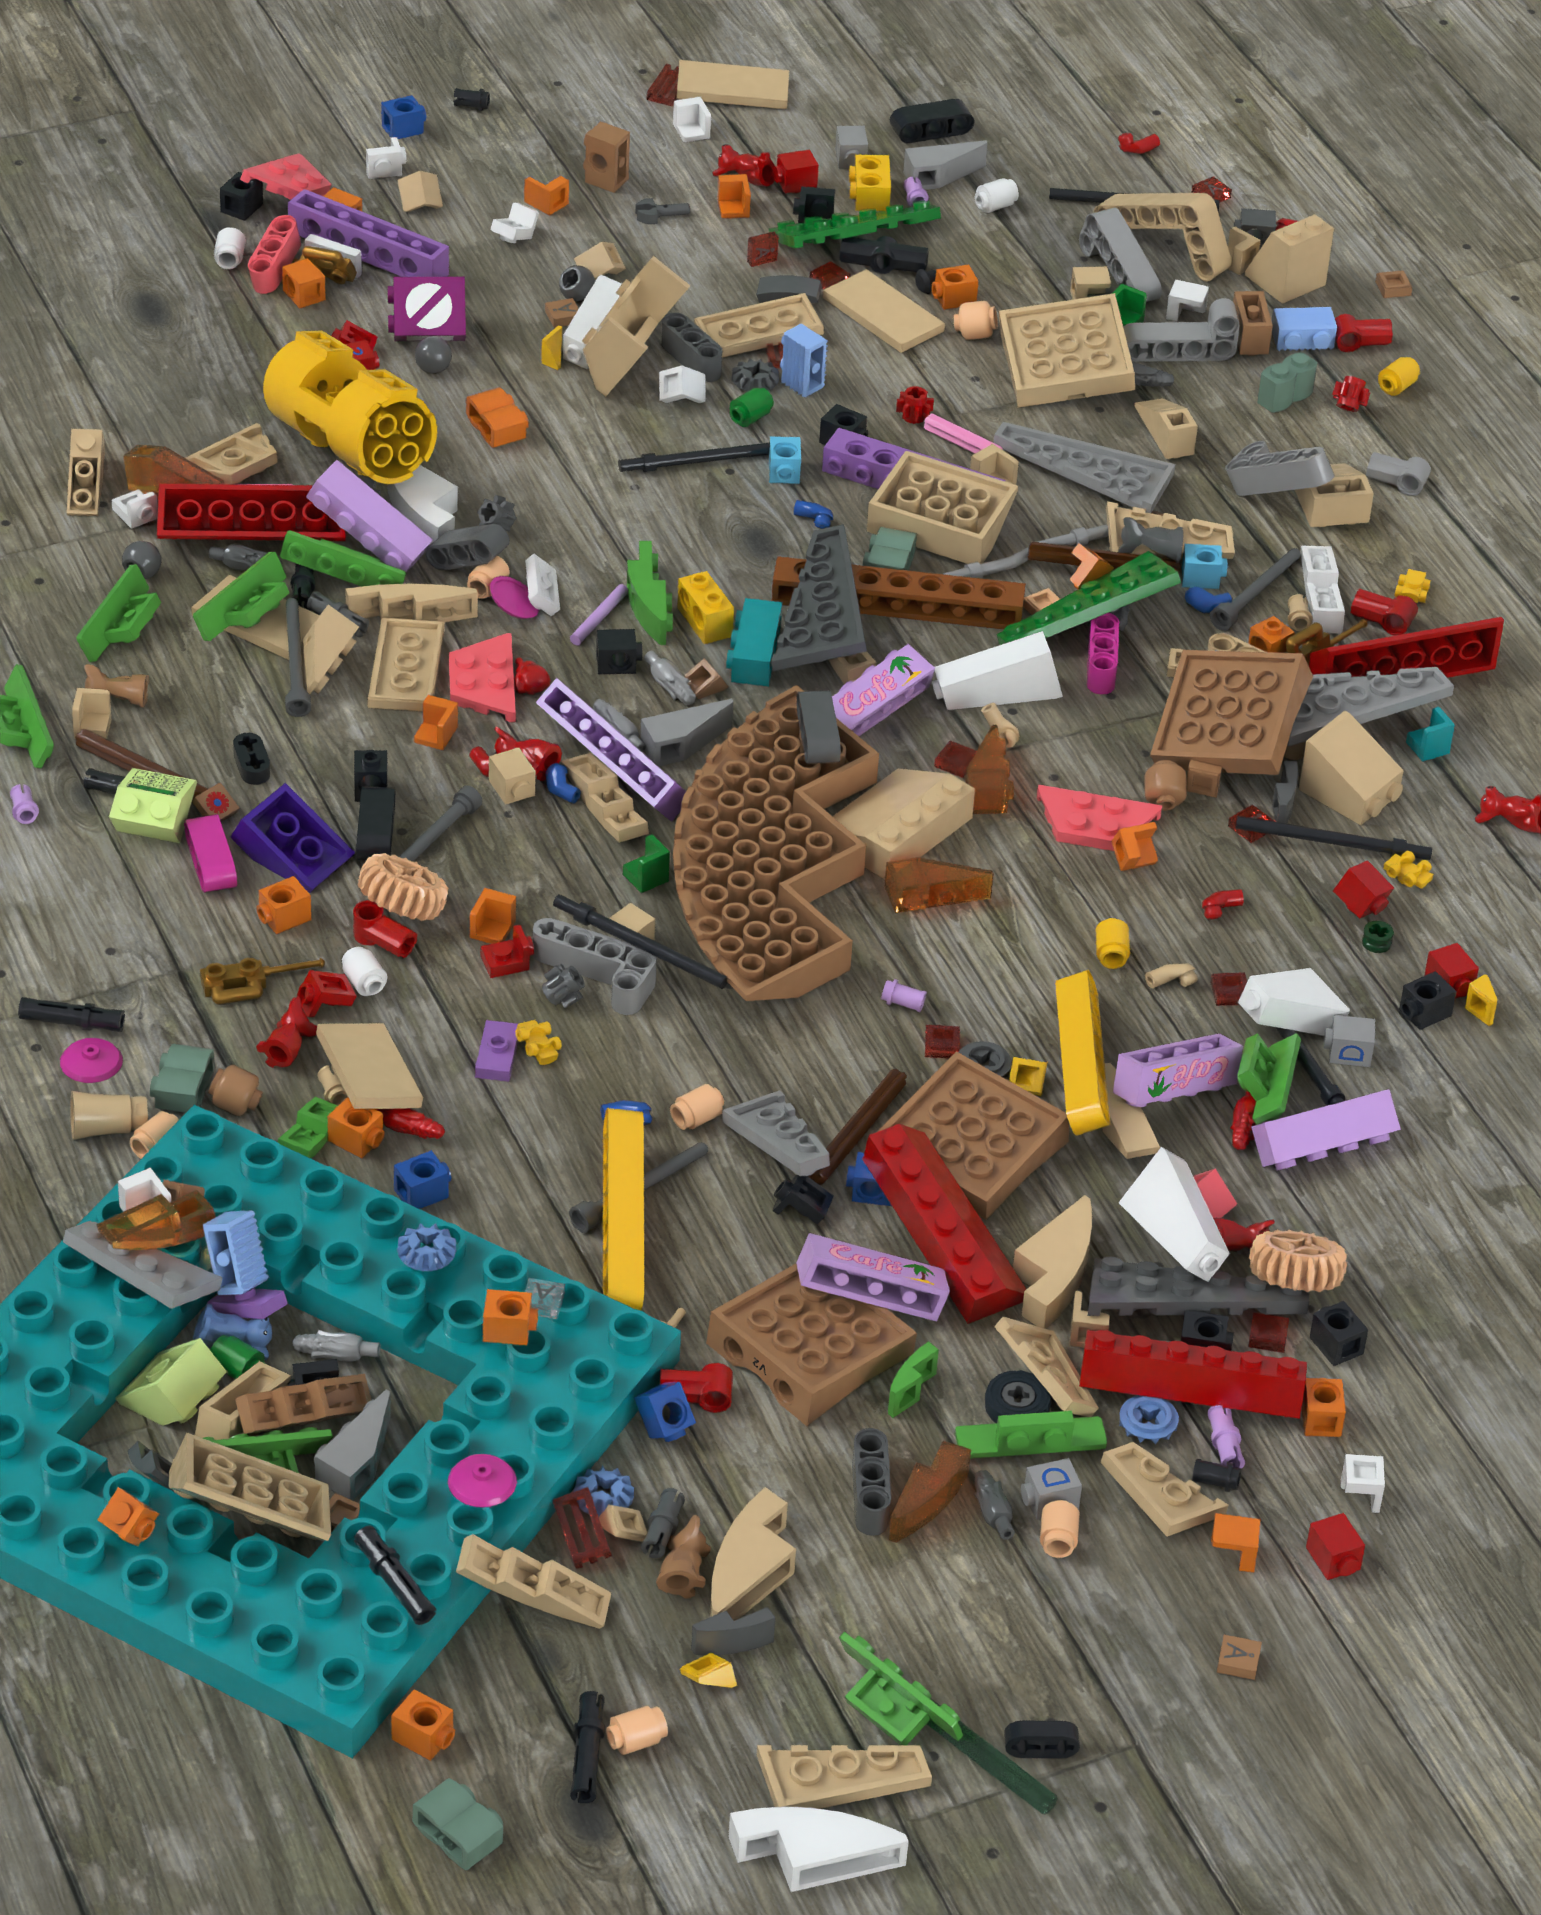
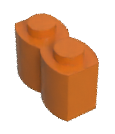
M498 387L466 398V414L470 422L477 430H480L483 438L492 448L526 438V429L529 427L527 415L524 411H520L514 404L512 396L507 394L502 388Z

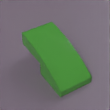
M315 1096L297 1112L296 1124L278 1138V1143L312 1159L328 1141L327 1116L338 1105Z
M929 1341L904 1362L892 1382L888 1415L892 1418L920 1401L921 1384L937 1373L939 1349Z

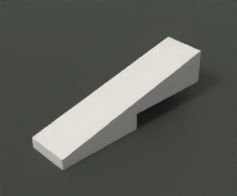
M1301 546L1300 552L1308 610L1313 617L1312 624L1320 623L1325 633L1341 634L1343 633L1345 610L1338 587L1339 572L1332 546Z

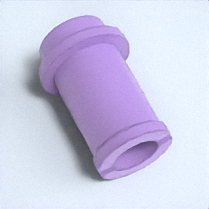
M909 177L904 181L903 187L907 193L906 201L910 207H913V202L929 200L928 193L922 188L919 178L915 177V182L913 177Z
M19 784L10 791V798L14 805L12 815L18 822L30 824L38 816L39 808L32 799L31 789L23 784L24 793H22Z
M894 979L893 982L887 980L881 1000L887 1001V1005L895 1003L921 1012L927 992L898 984L897 979Z

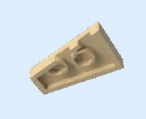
M1002 1317L994 1327L1054 1398L1062 1411H1072L1073 1415L1092 1417L1099 1408L1086 1387H1079L1080 1375L1055 1332Z
M1134 1442L1103 1453L1101 1464L1167 1537L1212 1521L1215 1518V1513L1226 1514L1229 1506L1227 1503L1219 1498L1212 1501L1200 1493L1201 1486L1190 1479L1187 1482H1183L1169 1472V1465Z

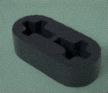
M254 733L237 735L233 740V751L241 778L248 784L258 785L265 783L270 778V760L261 737Z
M1022 1720L1010 1723L1004 1730L1006 1752L1016 1758L1062 1759L1074 1756L1080 1749L1078 1727L1068 1721Z

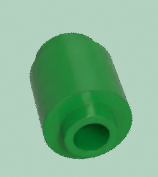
M753 388L731 401L729 406L731 419L742 427H748L770 413L774 405L772 395L765 388Z
M222 1335L214 1342L210 1349L227 1371L226 1375L233 1379H237L259 1361L263 1363L265 1361V1356L261 1351L236 1336L228 1337L227 1335Z

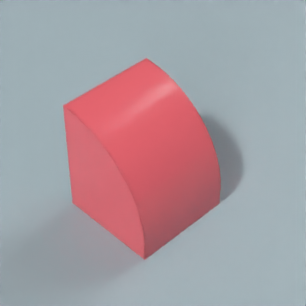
M1216 1168L1193 1176L1213 1218H1222L1237 1205L1236 1200Z

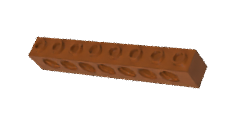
M777 556L773 576L772 601L783 602L782 605L789 606L794 589L798 588L800 582V571L804 569L807 559ZM852 565L860 614L1004 629L1010 624L1022 621L1026 583Z

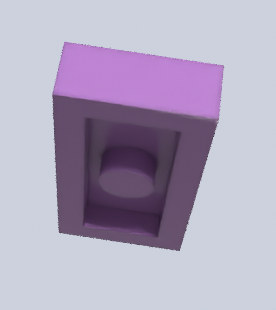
M486 1020L475 1066V1078L510 1081L519 1042L515 1036L518 1024Z
M254 1287L244 1294L217 1295L207 1303L212 1304L213 1309L219 1313L236 1314L241 1318L265 1319L287 1305V1300L283 1290L256 1289Z

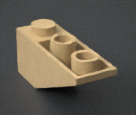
M1163 398L1135 403L1136 410L1165 459L1194 455L1198 426L1187 408Z
M71 429L67 515L98 516L105 458V441L102 430Z
M327 605L302 640L303 685L309 694L312 691H315L317 694L320 693L330 679L325 676L326 672L333 675L343 661L339 654L341 653L346 657L357 642L352 636L359 626L330 605Z

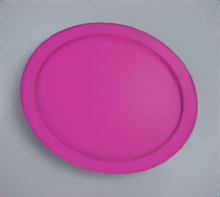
M498 576L491 581V596L498 607L504 612L519 619L532 618L539 613V610L528 599L529 593L526 585L507 576Z
M100 1038L78 1040L67 1047L60 1058V1067L64 1074L75 1081L83 1083L105 1081L113 1077L120 1070L123 1063V1056L120 1050L109 1041Z
M477 1454L464 1458L451 1469L448 1476V1487L452 1495L460 1502L473 1507H491L506 1501L513 1494L517 1484L516 1474L512 1467L504 1460L488 1454Z

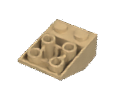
M1346 463L1330 464L1335 475L1330 482L1319 487L1295 490L1310 527L1353 525L1356 523H1368L1370 520L1374 495L1365 474Z

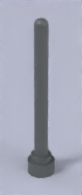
M1292 548L1232 602L1220 603L1210 613L1212 624L1219 630H1228L1238 620V612L1296 562L1301 556L1300 550Z
M289 598L286 601L291 690L285 697V708L289 715L302 717L311 711V696L304 689L298 601L294 598Z
M463 786L454 795L453 806L399 857H406L413 862L461 815L473 814L482 805L483 801L480 793L471 786Z
M699 1142L645 1173L644 1190L705 1156L708 1152L707 1145ZM603 1198L597 1202L582 1201L570 1209L571 1222L581 1233H586L598 1226L603 1215Z

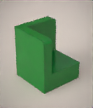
M1121 283L1112 294L1115 293L1123 327L1129 323H1143L1147 294Z
M653 834L646 836L645 855L624 864L623 876L640 893L669 882L670 851Z

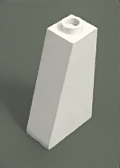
M603 275L596 279L563 334L564 360L585 369L589 368L582 350L586 344L582 342V339L592 327L594 329L598 328L619 298L616 291L622 283Z
M1043 631L936 666L934 671L937 680L932 681L937 700L943 698L947 710L983 707L990 703L1002 705L1063 697L1051 651Z
M1161 1147L1120 1200L1119 1204L1187 1271L1209 1282L1230 1253L1187 1162Z

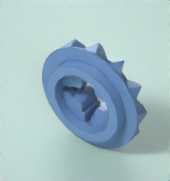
M420 1223L416 1230L407 1228L405 1235L399 1237L398 1256L405 1265L415 1270H438L447 1266L454 1259L456 1239L450 1236L449 1229L439 1230L436 1223L430 1228H425ZM423 1242L426 1245L433 1243V1247L424 1246L421 1248L420 1243Z
M1137 1395L1128 1399L1122 1405L1119 1414L1120 1426L1125 1428L1127 1437L1137 1436L1140 1443L1144 1439H1150L1156 1445L1159 1439L1169 1440L1172 1432L1177 1431L1178 1412L1166 1399ZM1144 1417L1146 1420L1153 1418L1155 1419V1424L1151 1422L1142 1423V1418Z
M603 1465L599 1471L594 1472L591 1469H587L583 1477H577L574 1488V1500L578 1507L584 1512L597 1517L603 1513L608 1505L629 1508L634 1498V1487L631 1485L630 1476H622L618 1468L613 1471H606ZM597 1486H602L604 1489L610 1488V1495L606 1494L603 1490L597 1492Z

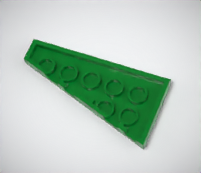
M930 201L913 202V207L903 208V205L886 206V211L876 212V209L859 210V215L849 216V213L832 214V219L822 220V217L805 218V223L795 224L794 221H781L777 223L778 227L769 228L770 240L786 246L800 248L803 247V243H824L825 236H830V239H844L877 232V228H897L898 221H903V224H917L941 219L940 207L931 205Z
M1147 551L1102 577L1083 584L1080 589L1022 621L1006 626L1002 632L996 635L1000 645L1042 631L1045 638H1048L1180 584L1181 580L1178 571L1150 551Z

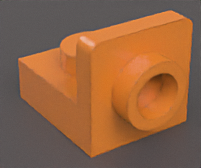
M118 1487L97 1520L117 1533L124 1541L139 1546L141 1541L146 1540L153 1532L155 1527L154 1521L159 1513L124 1489Z

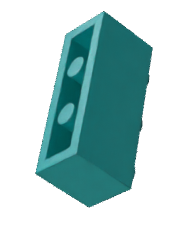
M745 598L743 610H737L735 629L738 630H732L730 648L734 650H728L726 669H732L731 682L769 687L772 673L771 660L773 654H776L777 641L781 630L783 602Z

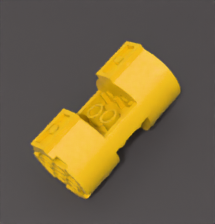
M322 330L297 331L295 340L277 352L266 370L263 393L271 413L300 432V435L310 440L312 445L317 447L330 446L336 456L345 461L348 466L358 471V475L368 476L383 484H396L413 477L412 472L423 461L428 462L437 440L435 416L430 412L424 401L417 397L418 389L386 369L367 370L363 364L352 357V348Z

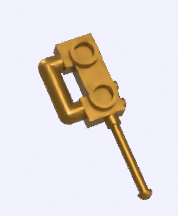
M305 246L302 250L301 258H294L292 263L308 258L325 277H329L338 284H345L346 281L353 282L357 274L351 259L343 258L342 254L338 251Z
M1361 619L1358 624L1333 639H1330L1328 633L1323 632V627L1320 623H1313L1287 639V651L1284 653H1303L1309 666L1311 652L1334 647L1335 644L1361 628H1366L1368 622L1365 619Z
M245 958L240 963L229 965L212 963L206 968L200 969V980L205 997H212L213 1002L216 1004L258 999L263 995V988H266L265 976L319 966L322 968L325 965V961L319 958V960L274 967L262 966L261 960L254 958Z

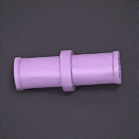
M1221 1405L1211 1406L1207 1412L1213 1430L1211 1440L1213 1446L1219 1452L1221 1464L1227 1465L1228 1462L1229 1465L1232 1462L1235 1463V1467L1242 1469L1245 1465V1460L1239 1445L1241 1435L1239 1429L1234 1426L1231 1409L1224 1408L1223 1410Z

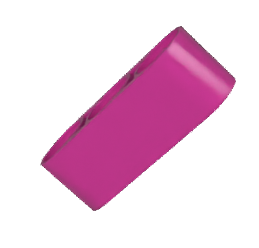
M1106 613L1094 618L1090 623L1087 688L1091 692L1100 695L1111 693L1116 683L1119 619L1112 613Z
M219 815L185 819L186 841L203 893L237 887L235 864Z

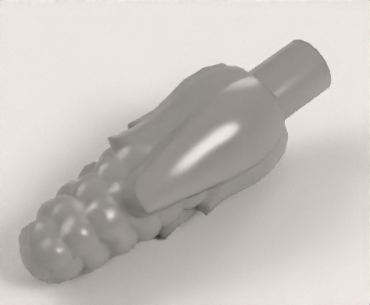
M653 650L647 652L644 660L651 666V674L655 681L671 695L673 701L679 699L685 705L693 704L696 695L688 685L690 679L686 678L672 661L660 658Z
M597 699L594 702L593 709L643 752L646 746L638 738L639 732L634 723L609 703Z
M318 1330L317 1334L297 1335L293 1340L294 1349L311 1354V1359L327 1358L337 1359V1361L353 1362L359 1360L362 1356L379 1357L381 1350L380 1343L366 1342L362 1340V1337L346 1332L332 1333Z

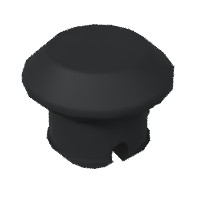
M924 269L917 271L915 282L921 292L931 293L936 271L932 269L930 271H925Z

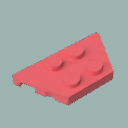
M299 153L244 169L240 180L246 183L254 179L267 183L265 190L282 195L290 200L304 189L324 196L332 185Z
M511 633L449 652L451 701L458 702L459 707L471 708L485 715H488L490 710L505 714V721L516 722Z
M1038 785L1037 799L1042 801L1045 807L1044 815L1048 823L1052 825L1053 835L1056 841L1114 851L1111 841L1119 829L1146 824L1152 820L1158 821L1162 812V805L1092 794L1084 791H1074L1045 785Z

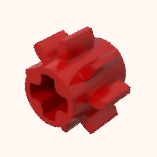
M1345 376L1343 383L1336 381L1332 393L1334 395L1333 398L1338 399L1336 406L1351 412H1357L1359 405L1366 407L1370 396L1369 389L1365 388L1366 382L1353 376Z
M909 387L905 392H900V398L897 399L896 412H903L902 419L908 423H921L933 411L934 398H927L928 391L922 387Z

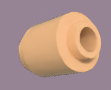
M496 556L487 564L477 565L468 576L467 587L476 589L479 599L491 597V581L498 576L509 577L510 570L507 563L499 556Z
M704 1084L678 1097L675 1103L670 1106V1113L675 1124L680 1129H695L722 1114L724 1099L717 1088Z
M161 1111L134 1131L133 1137L130 1138V1146L133 1152L142 1159L179 1121L178 1117Z
M1056 1500L1046 1504L1042 1509L1040 1543L1045 1553L1055 1558L1067 1557L1072 1554L1078 1544L1080 1513L1078 1508L1072 1503Z
M644 1706L611 1717L610 1726L606 1728V1735L613 1750L618 1749L622 1755H626L659 1744L661 1738L667 1737L668 1727L665 1716L659 1707L650 1708L649 1706Z

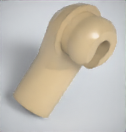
M995 703L987 704L982 708L981 712L995 736L999 739L1000 744L1006 748L1013 747L1019 741L1020 734L1018 728L1002 716Z
M1189 963L1166 964L1147 972L1145 980L1150 988H1155L1179 978L1180 984L1183 987H1188L1198 981V976L1194 972L1196 970L1194 966Z

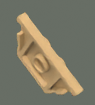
M256 423L169 465L170 477L217 484H239L244 479L256 473L264 472L266 468L278 463L277 452L270 445L267 435H262L260 424Z

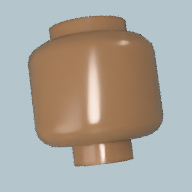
M1161 760L1147 769L1144 775L1145 798L1149 803L1162 805V810L1168 811L1185 801L1187 797L1186 772L1181 766L1170 760Z
M229 1065L225 1070L219 1068L211 1083L208 1094L212 1095V1103L215 1107L240 1117L246 1113L248 1108L255 1111L263 1092L258 1090V1076L236 1065Z

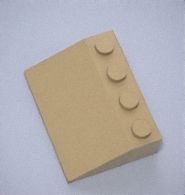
M905 451L868 504L867 532L877 535L880 527L917 533V548L966 564L974 562L982 564L994 547L1018 492V485Z
M896 769L833 817L866 844L865 868L884 880L890 881L972 819L975 788L948 773Z
M186 1432L169 1470V1488L173 1489L176 1494L187 1499L195 1497L209 1502L213 1508L219 1511L228 1512L231 1510L237 1512L256 1524L263 1525L267 1523L273 1525L292 1537L303 1536L312 1540L329 1541L331 1521L329 1485L327 1483Z

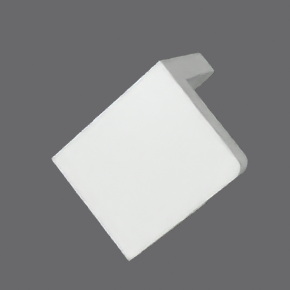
M701 97L674 101L673 125L683 142L710 138L711 114Z
M1175 279L1168 297L1166 319L1177 322L1182 309L1204 313L1207 308L1209 286Z
M683 365L659 372L660 401L670 403L687 398L697 403L705 402V374Z
M151 1168L118 1181L119 1206L138 1232H146L173 1220L171 1194Z
M1346 1454L1341 1476V1488L1345 1489V1493L1370 1494L1371 1512L1379 1513L1385 1487L1383 1456Z

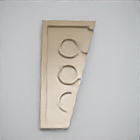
M1107 501L1106 514L1110 551L1118 552L1119 547L1123 544L1121 532L1125 526L1123 519L1130 517L1136 520L1137 523L1142 524L1145 529L1153 527L1176 529L1177 527H1183L1184 537L1180 560L1183 559L1184 544L1222 546V558L1233 559L1232 526L1198 519L1186 521L1177 519L1176 515L1164 513L1161 516L1146 513V509L1133 507L1132 510L1118 507V503ZM1142 544L1130 553L1142 555L1150 551L1157 557L1166 558L1165 555L1157 553Z
M757 1745V1758L775 1807L821 1809L931 1786L932 1775L920 1745H869L867 1750L848 1749L847 1745H831V1750H808V1745H791V1750H772L771 1745Z

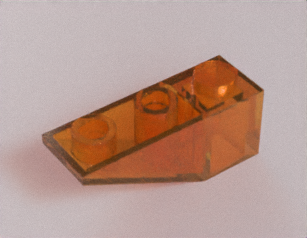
M136 445L123 456L128 490L135 491L139 489L143 494H147L149 492L159 493V483L224 484V480L165 446Z
M997 725L991 726L966 770L965 783L975 788L973 814L1007 813L1008 800L1014 799L1013 780H1008L1010 777L1009 759H1004L1006 755L1005 738L999 737Z
M917 857L886 862L884 887L895 913L991 899L994 873L992 870Z

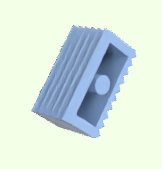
M1331 307L1273 309L1272 335L1278 351L1281 349L1284 351L1295 349L1297 351L1299 348L1301 350L1305 348L1307 350L1311 348L1313 350L1316 348L1319 350L1329 348L1331 350L1334 348L1337 324Z
M799 324L784 332L781 340L783 345V358L780 362V368L782 369L781 383H785V386H790V389H794L798 394H802V397H807L825 386L824 381L826 380L824 379L826 375L824 374L826 371L824 368L827 361L825 358L828 351L826 350L828 340L803 324Z
M252 1210L224 1212L218 1217L211 1219V1221L202 1224L212 1271L214 1274L223 1277L220 1290L217 1291L218 1295L244 1294L269 1278L265 1274L267 1272V1269L264 1267L266 1262L264 1261V1255L261 1253L263 1248L259 1246L261 1244V1241L258 1239L260 1234L257 1232V1220L253 1218L255 1213Z

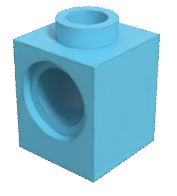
M770 436L769 483L800 484V437Z
M1184 544L1181 566L1182 587L1219 589L1221 577H1226L1228 565L1227 558H1222V546Z

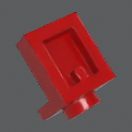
M346 320L341 330L335 328L331 335L343 344L367 340L372 351L378 336Z
M521 925L513 926L512 940L480 946V956L490 978L530 970V956L534 955V946L530 935L525 936Z
M309 970L304 982L298 989L297 997L301 1000L306 1016L314 1018L322 1003L330 1006H352L357 995L345 974Z

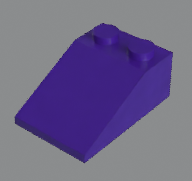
M286 783L244 816L230 836L253 861L285 879L294 876L309 893L355 854Z

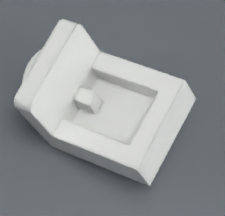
M397 137L391 138L390 147L366 149V173L368 179L402 176V164H406L405 147H400Z
M518 202L513 203L509 218L493 219L490 230L500 234V239L509 243H516L517 240L532 239L539 212Z
M138 489L112 499V510L132 529L158 519L157 495L154 492L143 494Z

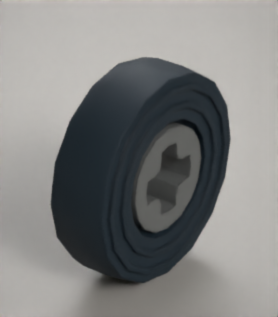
M1022 1370L998 1374L990 1381L985 1392L986 1412L995 1423L998 1421V1416L1044 1413L1049 1412L1051 1408L1049 1392L1034 1374ZM1015 1396L1016 1398H1018V1396H1021V1402H1014Z

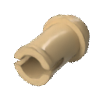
M1301 594L1291 596L1288 600L1290 611L1288 624L1292 629L1301 631L1312 624L1313 617L1308 610V600L1306 597L1303 598Z
M326 1065L318 1072V1079L325 1090L324 1099L339 1106L348 1096L333 1066H331L332 1074L329 1065Z

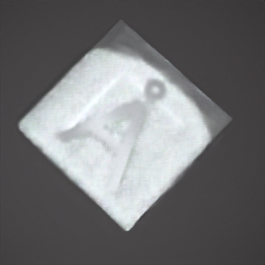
M529 1278L525 1292L532 1293V1308L538 1309V1316L557 1319L565 1294V1284Z

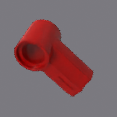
M1342 314L1335 318L1337 324L1335 341L1339 350L1343 352H1353L1360 346L1389 345V343H1392L1393 333L1390 319L1356 320L1350 314Z
M1359 588L1352 603L1351 613L1354 616L1381 624L1387 633L1396 636L1406 633L1418 613V606L1413 599L1401 595L1391 599Z
M365 900L355 905L353 909V933L358 943L369 946L377 944L402 958L407 957L412 952L417 942L416 932L384 915L383 907H378L375 902Z
M711 1363L705 1365L701 1371L661 1369L660 1385L666 1382H680L688 1402L699 1403L704 1410L713 1413L723 1412L730 1408L732 1403L733 1371L725 1364Z

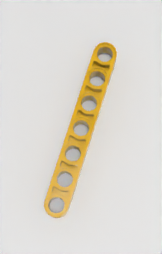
M1089 970L1055 981L1066 1113L1071 1129L1076 1136L1110 1125L1098 991Z
M607 1108L603 1125V1295L633 1309L642 1311L644 1301L643 1112Z

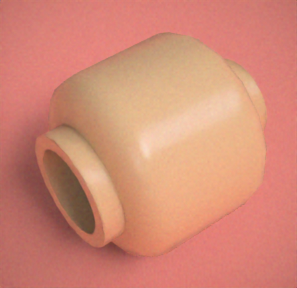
M985 300L961 304L959 314H954L955 331H961L965 340L991 337L993 331L998 329L995 306L991 307Z

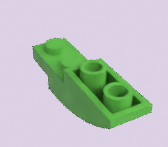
M639 541V560H627L626 585L629 602L635 617L644 630L657 643L666 645V632L673 631V613H667L672 612V593H666V580H659V573H653L658 572V553H652V541Z

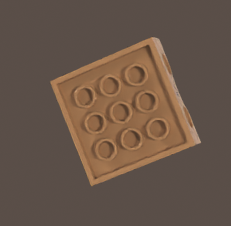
M1183 650L1150 754L1154 763L1161 760H1170L1181 766L1185 771H1188L1190 760L1222 766V773L1279 775L1295 718L1313 678L1303 653Z
M957 1051L878 1130L881 1131L894 1125L902 1124L925 1132L960 1188L972 1203L977 1214L986 1220L1031 1173L1069 1142L1067 1113Z
M794 1264L711 1311L706 1344L733 1366L746 1367L756 1373L770 1387L778 1403L804 1425L808 1426L860 1385L914 1353L917 1332L887 1308L801 1286L797 1264Z

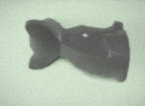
M1125 517L1123 519L1125 525L1121 532L1123 544L1119 547L1118 552L1130 554L1137 546L1142 544L1157 553L1165 555L1168 559L1175 560L1176 563L1180 562L1184 537L1183 527H1177L1176 529L1162 527L1145 529L1142 524L1137 523L1133 518Z

